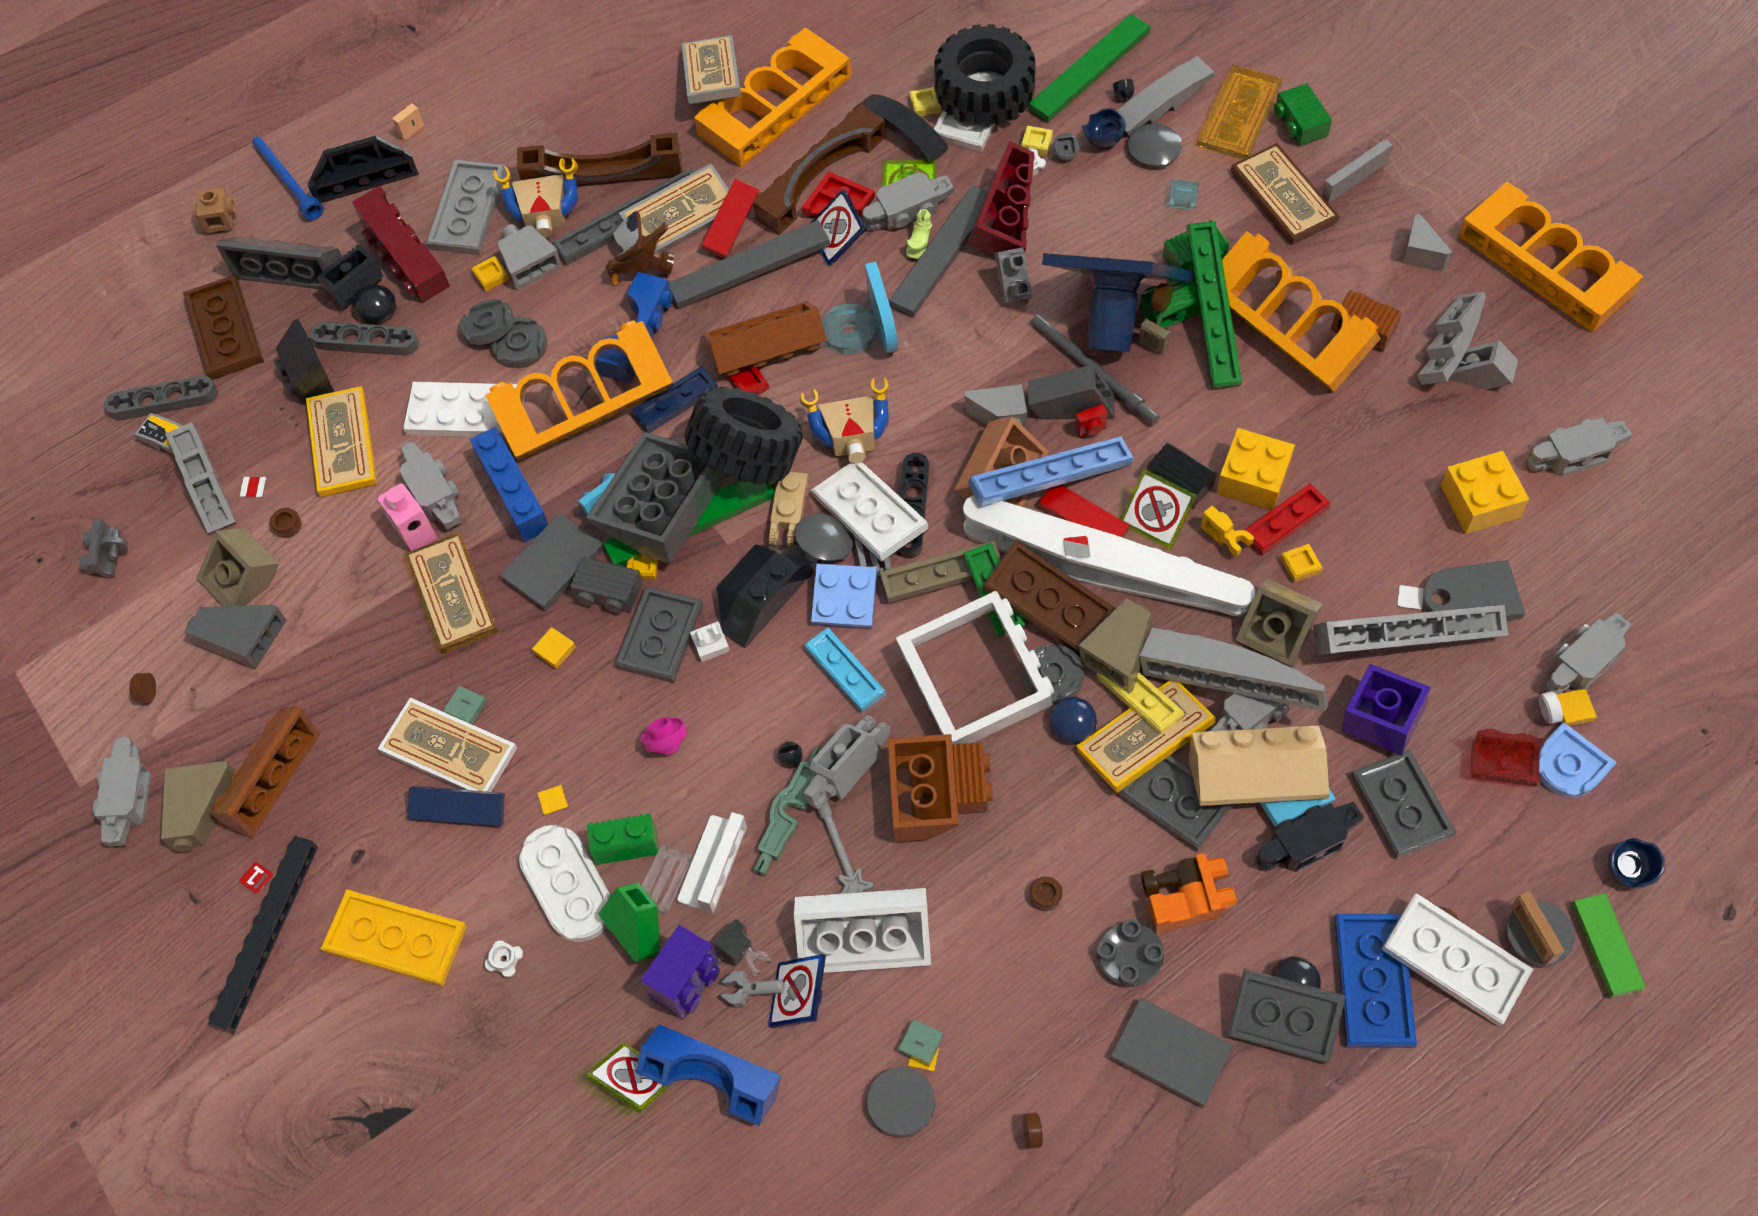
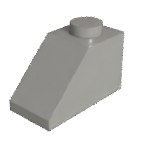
M1500 340L1467 348L1461 362L1449 380L1486 390L1513 383L1518 360Z
M1022 384L964 391L965 412L987 425L989 421L1013 416L1027 429V409Z

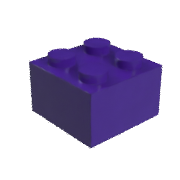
M1369 664L1345 710L1342 732L1402 756L1426 708L1431 687Z
M678 925L640 981L650 1000L683 1020L688 1012L691 1014L698 1007L701 1001L700 994L706 985H712L717 979L720 968H718L720 963L712 944L683 926Z

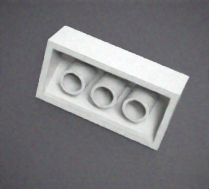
M926 888L795 897L794 922L798 962L819 959L817 973L931 965Z

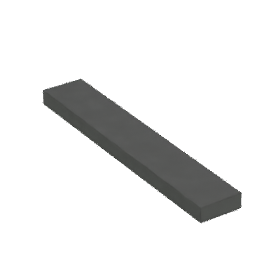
M691 168L683 171L553 241V246L557 249L559 256L566 265L577 261L615 240L613 234L622 223L619 218V212L694 173Z
M973 185L893 294L889 300L890 307L912 317L915 316L967 243L987 191Z
M816 220L669 282L670 290L680 309L830 245V241L820 221Z

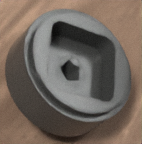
M1070 133L1058 135L1052 145L1054 157L1061 162L1072 161L1078 154L1079 141Z

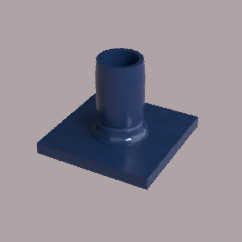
M1043 253L1042 265L1092 275L1095 286L1092 289L1087 333V348L1130 352L1138 300L1137 289L1143 279L1191 283L1192 271L1156 262Z

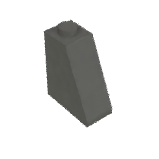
M1093 364L1028 381V393L1025 395L1026 404L1039 419H1076V413L1103 404L1108 412L1107 419L1115 418L1114 393Z
M274 605L200 607L196 615L189 620L184 632L195 646L256 670L287 620L278 607Z

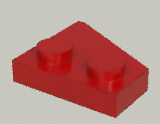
M828 171L803 204L802 214L805 216H821L842 194L854 217H862L864 207L869 206L875 199V191Z

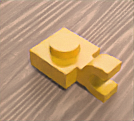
M1213 506L1203 512L1201 528L1221 546L1226 544L1229 551L1235 557L1241 553L1242 549L1236 542L1242 541L1248 547L1253 544L1254 536L1244 530L1234 531V524L1224 512H1219Z

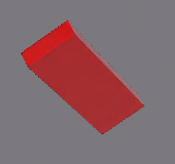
M736 178L734 179L701 245V249L722 259L728 257L760 189Z
M1309 483L1244 531L1254 536V541L1251 545L1263 556L1329 509L1331 503Z
M1063 485L1050 487L1039 501V508L1054 517L1124 538L1130 528V525Z

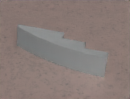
M1197 56L1153 82L1118 110L1126 122L1125 133L1130 137L1137 128L1143 126L1148 121L1153 124L1171 107L1177 110L1214 77L1215 72Z
M1484 292L1458 296L1436 322L1435 328L1438 336L1426 349L1430 360L1418 374L1421 385L1447 382L1461 362L1478 325L1486 298Z
M191 422L165 433L176 456L174 458L185 479L184 483L207 533L211 534L235 524L236 520L195 424Z

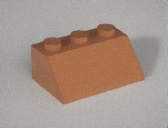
M1013 416L989 421L954 491L966 501L967 498L974 495L968 484L971 476L1048 456L1049 451ZM1029 493L1003 501L1023 507Z

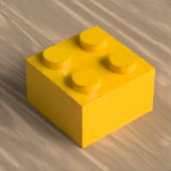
M1237 428L1220 474L1216 494L1273 510L1290 466L1295 445Z
M1503 451L1447 467L1440 484L1465 534L1521 518L1529 501V497Z

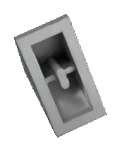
M1420 213L1415 215L1408 237L1403 264L1437 271L1446 270L1452 251Z

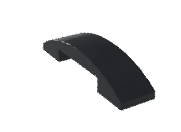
M871 94L853 108L854 111L861 104L885 119V126L910 143V151L929 164L948 150V145L923 118L894 99Z

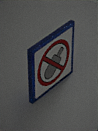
M844 189L812 221L819 220L829 238L830 245L820 249L829 266H832L867 230Z
M820 954L778 963L776 980L783 981L784 991L773 994L768 1027L777 1028L817 1021L818 1008L821 1004L823 993L821 988L826 955Z

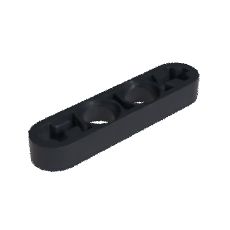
M911 453L903 461L900 497L925 519L929 462L925 455ZM914 464H919L920 466L918 468V478H913L912 468ZM916 487L922 493L920 496L912 498L906 495V491L909 488ZM924 532L913 539L910 548L904 545L898 549V554L907 559L917 557L923 548Z

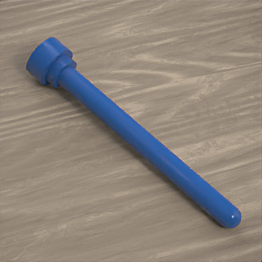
M254 137L252 140L253 145L299 201V210L302 215L310 221L318 219L323 214V205L316 197L308 196L261 137Z

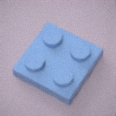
M817 564L812 625L872 629L877 567Z

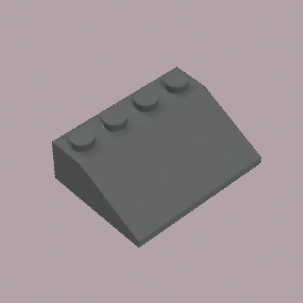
M643 432L586 519L587 522L644 556L671 564L726 476H723L719 471L711 470L707 464L699 462L696 459V455L691 454L686 444Z

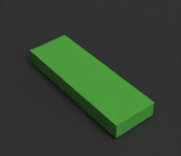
M1606 893L1574 900L1571 904L1610 999L1643 991L1646 986Z

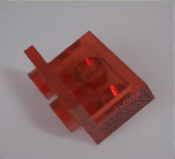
M1496 729L1479 730L1471 743L1470 778L1536 787L1539 783L1540 751L1544 746V739L1534 737L1528 733L1515 735L1501 733Z

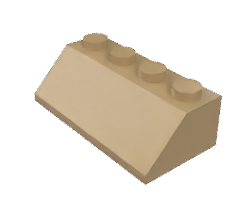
M1319 725L1192 732L1188 760L1200 806L1329 799L1327 752Z

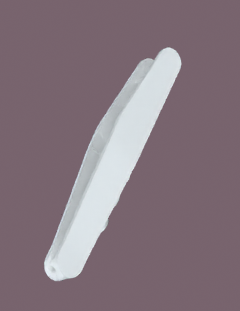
M973 495L964 502L963 512L966 519L963 529L968 538L981 544L995 540L998 551L1005 554L1017 540L1080 583L1209 609L1237 617L1247 614L1255 596V588L1249 581L1200 565L1187 557H1177L1157 548H1151L1107 532L1004 501L980 506L975 495ZM1087 536L1090 557L1067 559L1063 539Z

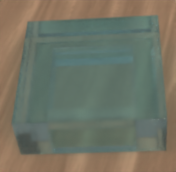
M1172 180L1168 207L1196 210L1199 182Z

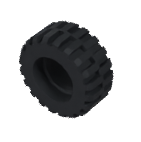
M980 24L973 25L971 29L966 27L960 29L957 35L953 33L946 39V43L941 44L934 60L935 92L938 103L948 115L953 114L955 120L959 122L966 121L967 125L974 127L975 124L982 125V127H990V124L999 126L1004 124L1005 120L1009 119V121H1012L1018 117V112L1023 113L1027 109L1034 96L1036 65L1035 55L1031 51V46L1018 33H1011L1009 28L1003 26L996 28L994 24H988L986 27H981ZM981 70L995 71L1003 75L991 81H977L967 77L970 73Z
M714 387L698 396L684 437L691 454L696 455V459L701 463L707 464L711 470L719 471L723 476L733 477L741 482L746 483L749 481L753 484L761 485L762 483L773 484L774 482H779L789 474L801 445L803 432L799 421L795 420V416L791 412L785 411V408L780 404L773 403L771 399L758 396L757 393L746 392L739 388L729 389L728 387H720L717 389Z

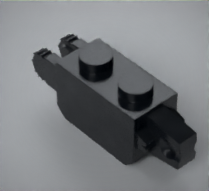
M1354 802L1335 808L1331 803L1323 807L1315 805L1303 813V817L1295 821L1287 819L1275 827L1271 841L1267 842L1266 845L1263 844L1258 851L1256 857L1257 866L1262 871H1267L1284 864L1287 870L1298 872L1340 851L1348 832L1362 823L1364 816Z

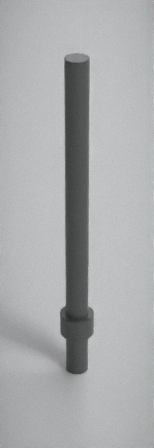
M1040 315L1033 317L1031 323L1084 367L1093 364L1110 389L1125 402V406L1133 413H1139L1152 425L1157 423L1160 416L1145 404V399L1138 393L1129 391Z

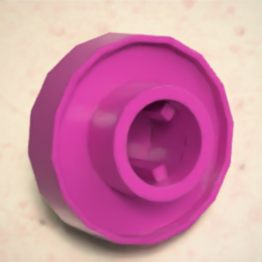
M662 717L648 725L647 730L641 736V742L647 752L669 755L679 749V745L687 734V728L680 718Z

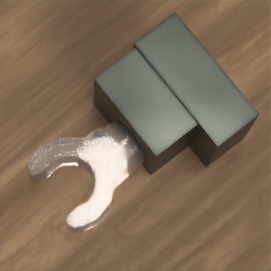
M735 919L714 942L715 949L735 966L744 958L749 964L751 973L759 977L760 970L754 966V963L759 959H763L766 963L771 964V958L764 951L752 949L751 941L746 937V926Z

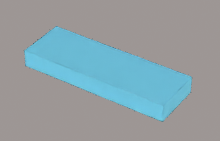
M828 627L804 644L805 650L861 713L886 695L883 687Z

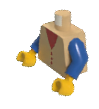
M563 158L559 161L560 169L565 172V179L563 174L514 181L512 182L513 186L510 187L511 174L508 168L505 167L507 176L504 179H499L496 170H494V178L502 186L500 192L507 212L517 222H524L525 226H533L545 238L552 235V228L565 224V217L570 214L578 201L576 178L573 177V174L578 169V164L573 158L570 169H565V160Z
M884 377L885 387L881 390L875 388V379H872L871 388L876 394V400L873 399V395L819 404V410H817L815 405L818 400L817 391L812 389L814 397L812 402H807L802 392L800 402L804 407L808 408L809 412L806 415L813 436L824 446L831 447L836 456L848 455L851 463L864 461L866 458L865 452L875 449V440L881 438L889 422L888 399H885V393L889 389L887 379Z

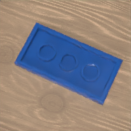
M1335 914L1334 916L1341 994L1346 997L1343 1007L1346 1048H1415L1417 1046L1409 967L1381 950L1402 914Z

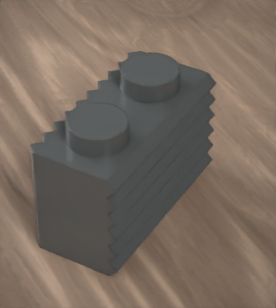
M582 557L571 583V589L575 599L583 605L592 606L593 604H598L600 606L603 605L607 610L614 613H621V611L631 613L643 580L639 570Z

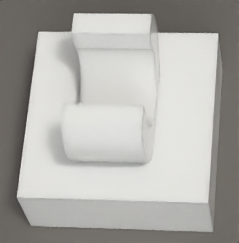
M719 622L690 632L701 662L730 652Z

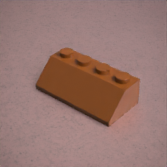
M808 301L702 333L715 370L719 374L724 373V376L737 374L741 371V367L751 365L752 368L767 364V359L776 356L778 359L791 357L794 355L793 351L802 348L805 351L817 349L821 346V342L827 341L819 310Z
M297 706L279 708L275 716L268 720L264 733L258 742L251 746L248 757L241 768L234 772L231 783L223 795H220L214 803L211 815L221 825L248 838H254L320 735L301 708Z

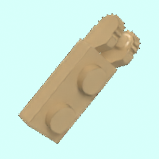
M789 472L784 479L777 482L770 520V544L777 545L780 528H789L787 545H796L795 529L803 517L809 481L808 473Z

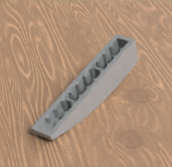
M1505 605L1330 621L1313 625L1317 656L1509 636Z
M1152 628L1139 655L1143 675L1325 712L1328 707L1325 686L1301 672L1259 653L1200 635H1189L1172 630Z

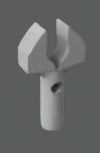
M733 971L722 983L726 987L740 985L742 989H739L734 994L727 993L721 994V996L736 1008L746 1007V1000L751 995L782 993L784 991V983L782 980L750 982L747 980V974L744 971Z

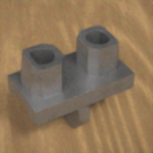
M1024 248L995 253L998 269L996 277L997 281H1000L1003 303L1032 298Z
M101 518L93 520L92 530L84 532L83 542L89 548V553L80 557L79 568L88 574L99 573L107 579L114 577L118 554L125 553L128 550V542L120 538L121 531L108 526Z

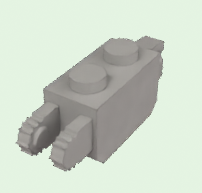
M920 172L884 186L878 190L877 202L866 206V208L864 207V210H862L863 227L868 231H875V229H880L884 226H887L889 231L894 228H902L909 224V222L917 219V213L921 209L928 210L930 214L938 210V202L953 194L954 187L947 175L929 180L926 174Z
M1603 417L1592 421L1590 419L1583 420L1576 426L1567 429L1558 428L1548 434L1545 442L1534 446L1531 451L1532 456H1529L1527 459V468L1532 470V472H1540V470L1544 471L1552 468L1555 474L1564 477L1599 466L1608 461L1615 447L1629 441L1632 434L1624 421L1606 423Z
M406 442L401 451L407 462L402 464L399 472L411 495L422 508L428 520H438L446 530L454 525H458L462 520L457 510L460 507L455 497L460 494L452 479L446 482L443 477L447 472L440 459L434 461L429 451L422 453L416 442Z
M1615 613L1605 621L1599 618L1591 627L1585 624L1574 636L1576 641L1571 646L1565 643L1554 655L1557 661L1551 670L1553 673L1550 676V680L1547 681L1544 690L1546 692L1553 691L1555 694L1565 693L1570 687L1575 691L1587 690L1617 661L1618 655L1626 647L1623 636L1632 624L1618 613Z
M1234 693L1224 701L1221 720L1211 731L1267 728L1266 725L1273 719L1276 721L1281 720L1290 711L1289 704Z
M869 715L865 716L862 721L860 720L856 726L844 724L811 761L810 770L813 777L803 793L808 804L819 809L833 796L843 799L881 756L879 748L888 739L891 733V726L882 722L876 727V719Z
M124 735L116 738L117 740L114 741L111 758L103 759L102 770H99L97 776L99 785L98 797L93 803V813L101 822V842L105 846L111 847L125 845L130 827L139 826L145 820L151 773L140 763L141 750L137 745H133L130 738Z

